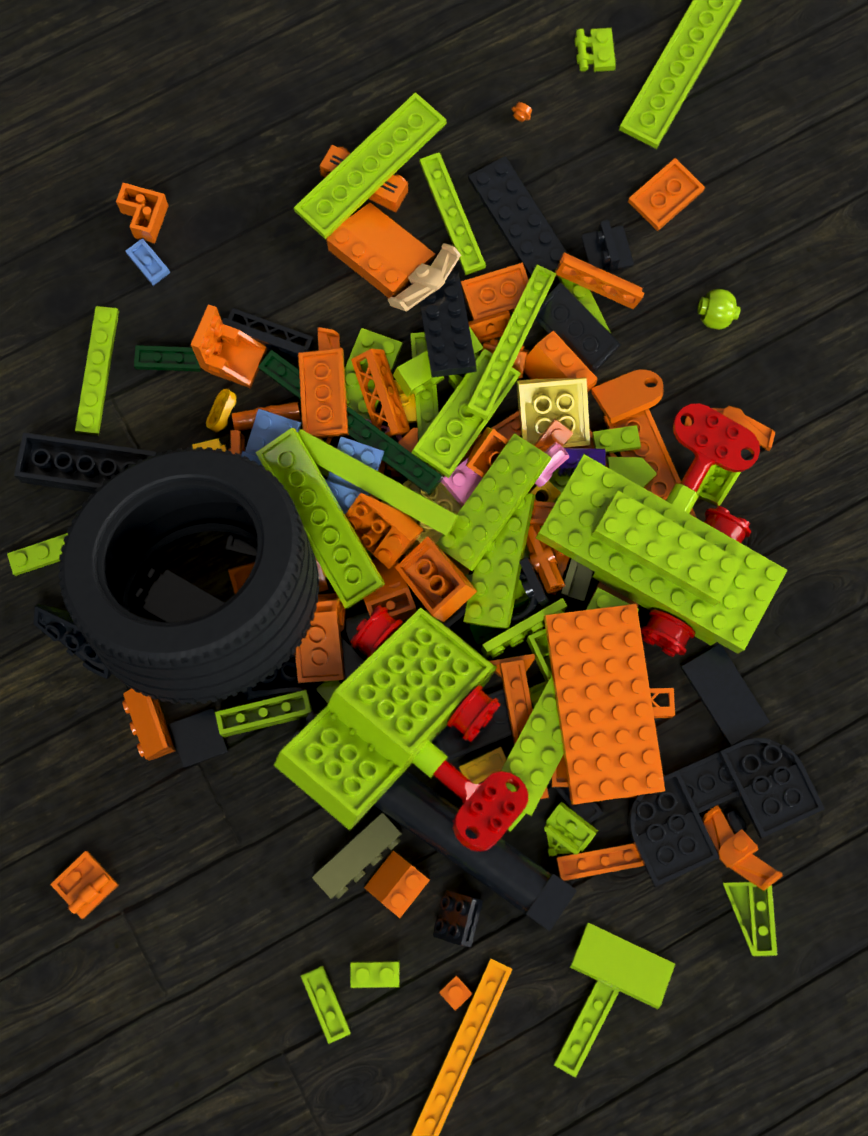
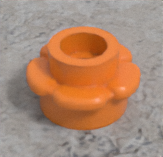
M518 102L515 107H512L515 119L521 122L530 120L532 109L528 105Z

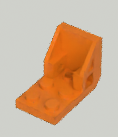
M209 304L191 342V347L202 369L210 374L248 388L252 387L259 370L258 366L263 361L267 351L265 345L244 332L223 324L217 307Z
M336 593L318 594L317 609L314 612L313 621H310L311 627L306 631V637L302 638L301 645L296 647L295 659L298 683L345 679L341 631L344 629L346 608Z

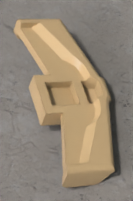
M443 243L442 249L432 265L429 266L422 263L408 277L412 285L397 296L388 299L390 306L407 312L433 292L439 290L445 284V280L461 257L458 250L452 245Z

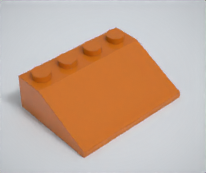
M368 203L346 219L326 239L328 250L388 298L395 297L411 284L408 277L422 263L428 265L436 256L433 251L372 203Z

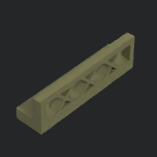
M571 559L564 581L566 586L562 588L561 594L585 602L594 571Z

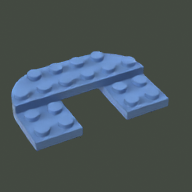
M258 409L246 450L242 451L241 457L246 456L250 461L254 460L258 465H262L255 452L290 428H295L298 433L302 423L263 409ZM340 437L337 449L377 471L385 452L345 437ZM329 472L328 478L325 479L345 514L360 493L369 497L371 495L332 472Z

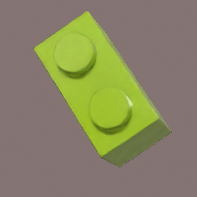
M399 961L351 962V988L400 986Z

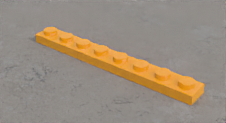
M490 958L411 1136H439L512 968Z

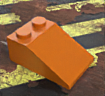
M429 536L395 566L431 616L442 622H445L477 592L467 577Z

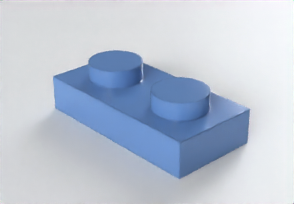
M143 238L125 251L152 285H155L170 273L166 265Z

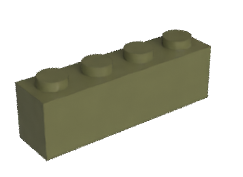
M381 813L312 878L330 899H333L335 896L339 899L349 890L346 886L352 880L356 883L366 874L364 869L370 863L374 867L384 857L381 854L387 848L392 850L401 842L399 837L402 834Z

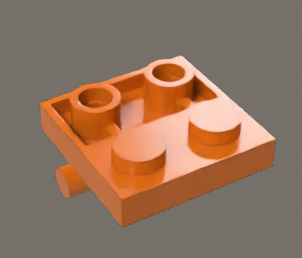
M88 851L79 856L50 884L70 905L68 909L73 914L77 913L81 919L88 916L119 886Z

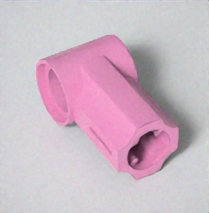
M557 442L545 451L552 459L535 482L538 487L543 486L552 477L553 472L569 458V454Z

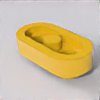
M223 389L219 392L206 420L207 428L214 432H219L227 426L229 415L236 405L235 393L229 389Z

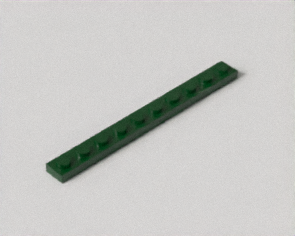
M271 350L258 368L301 400L299 370ZM347 406L348 436L357 442L385 451L382 461L430 496L443 480V476Z

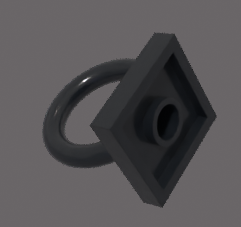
M528 558L519 561L523 569L520 572L519 580H521L530 601L522 612L512 615L510 624L519 623L529 618L536 610L538 603L543 608L552 604L539 574Z

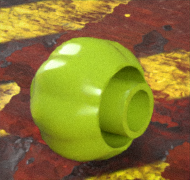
M714 289L708 292L706 297H701L698 305V314L705 315V317L701 316V320L707 327L720 330L728 327L734 319H738L740 307L737 306L736 298L731 292L724 289Z

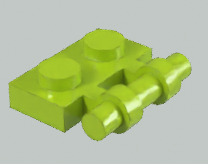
M612 28L591 29L590 37L585 36L584 29L576 30L575 46L578 47V55L576 57L580 71H587L588 64H593L594 72L615 70ZM586 47H591L592 54L586 52Z

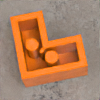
M123 183L116 200L120 212L133 216L130 229L134 238H143L145 241L155 244L169 206L165 195Z

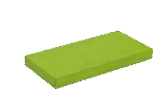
M587 923L570 965V968L656 1009H659L675 967V963L590 923Z

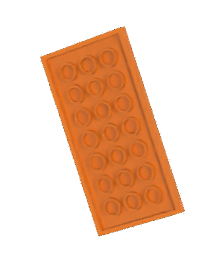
M637 604L545 615L544 622L571 805L664 792L665 785Z

